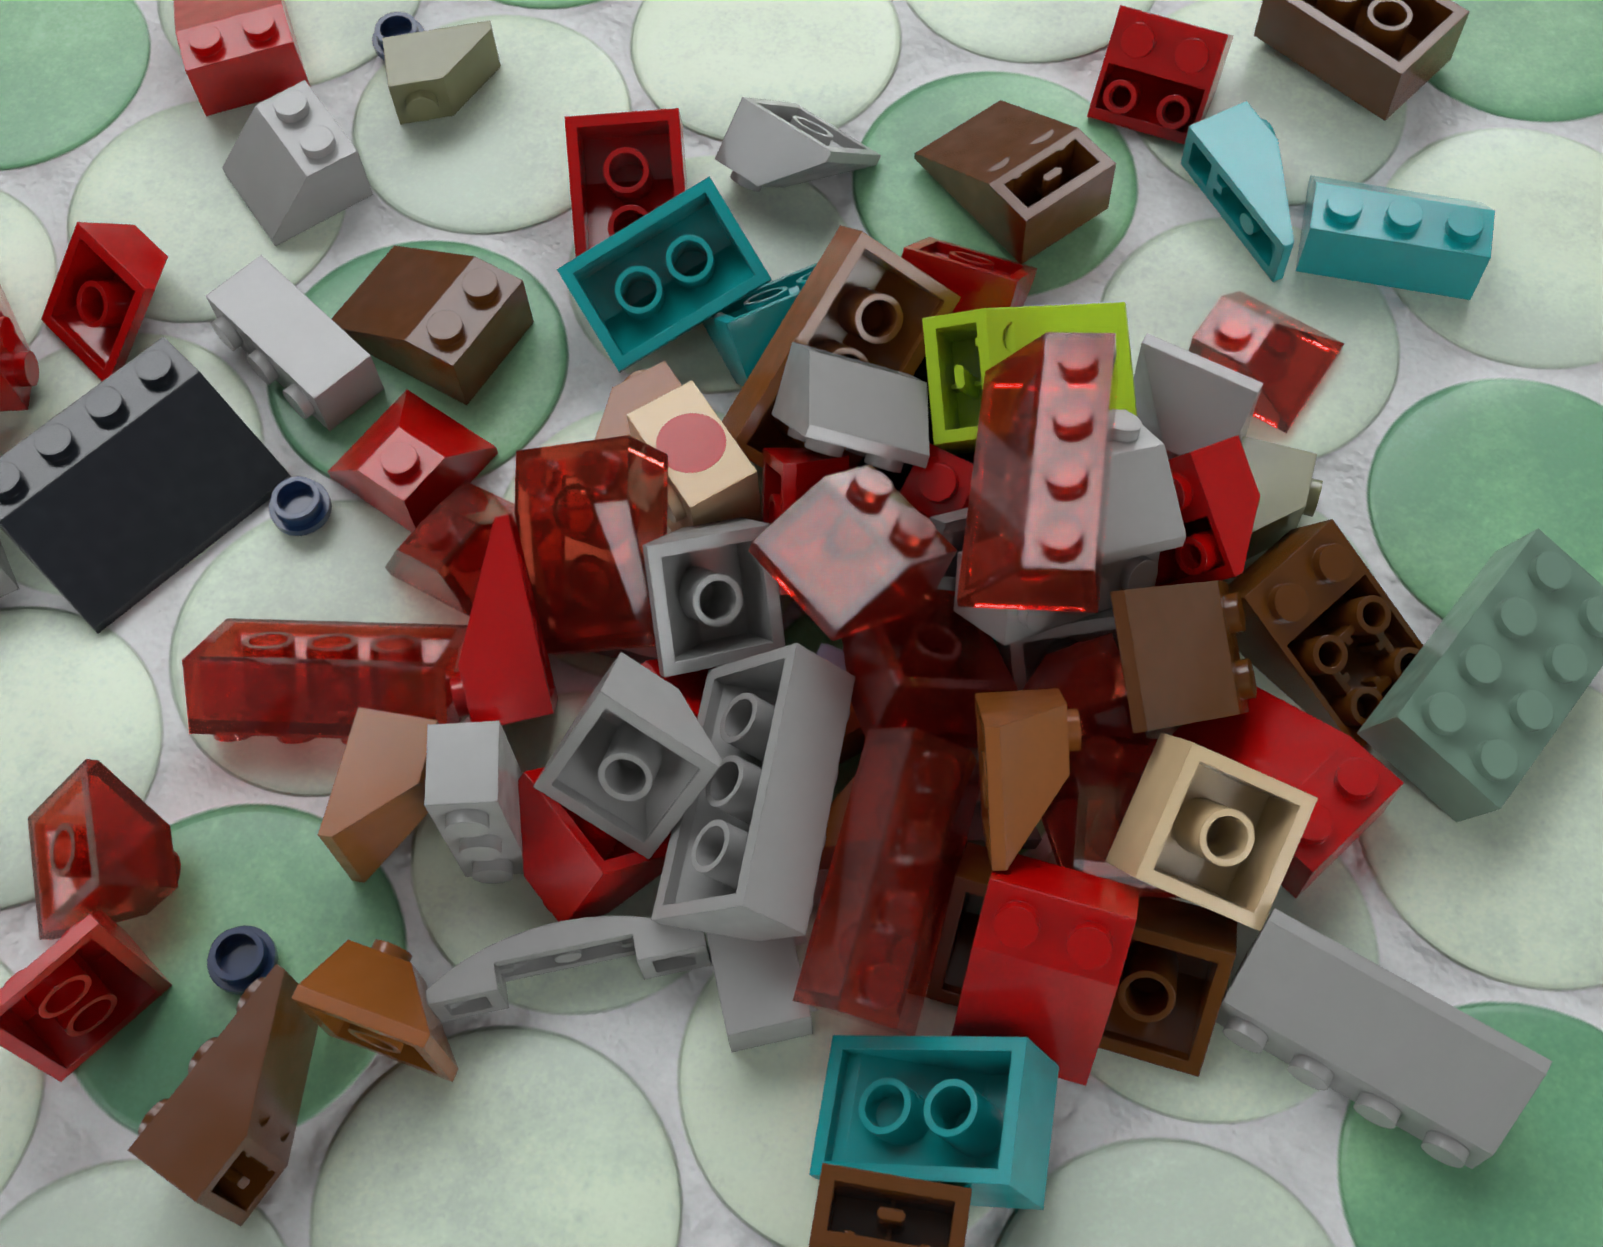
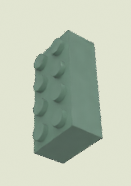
M1539 528L1495 551L1357 734L1455 822L1500 810L1603 666V585Z

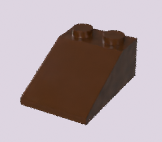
M395 245L331 318L370 355L465 405L469 404L534 323L523 280L475 256Z
M1218 580L1110 592L1133 733L1249 712L1247 699L1256 698L1257 687L1251 659H1240L1236 633L1245 632L1246 630L1245 614L1239 592L1229 593L1228 583Z

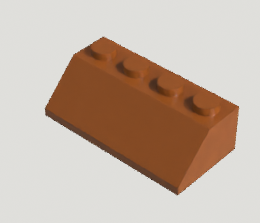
M840 225L722 420V423L747 458L763 468V448H806L804 447V441L787 435L788 425L772 415L792 342L913 376L926 355L922 318L951 314L961 297L863 231ZM844 448L843 452L849 456V464H854L857 468L863 457L850 453Z

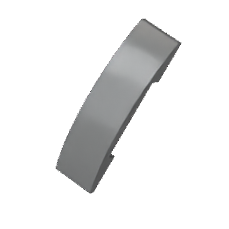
M584 917L532 928L482 949L440 977L426 990L427 1005L441 1022L508 1009L509 1002L506 982L631 955H636L644 980L711 966L704 932L661 925L652 921L651 918Z

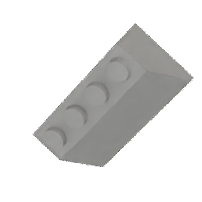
M798 643L708 670L697 720L720 755L722 763L671 831L651 918L652 921L665 926L758 942L806 935L809 917L813 910V896L821 854L826 842V828L834 786L838 779V766L846 724L850 716V703L855 676Z
M1276 908L1270 914L1261 932L1258 933L1224 994L1216 1023L1224 1027V1035L1239 1047L1254 1053H1261L1263 1050L1289 1064L1287 1068L1289 1073L1300 1082L1322 1091H1326L1328 1088L1333 1089L1354 1101L1353 1107L1355 1111L1366 1120L1387 1129H1394L1395 1126L1422 1140L1421 1148L1428 1155L1441 1163L1455 1168H1462L1465 1165L1473 1169L1495 1154L1543 1081L1552 1063L1546 1057Z

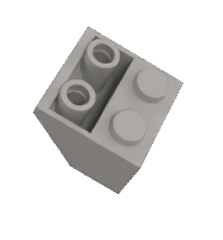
M792 342L772 411L774 417L789 426L788 436L804 441V447L834 457H842L845 448L850 453L865 457V463L892 472L901 473L904 463L926 468L930 456L927 382L904 372Z

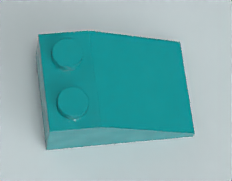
M833 1035L809 1175L820 1180L822 1163L971 1188V1206L1044 1210L1059 1066L1028 1037Z

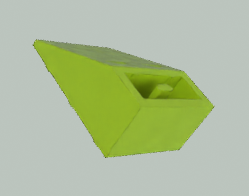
M1125 302L982 308L922 318L933 441L935 446L953 455L1046 443L1056 436L1073 418L1101 414L1111 409H1126L1137 416Z

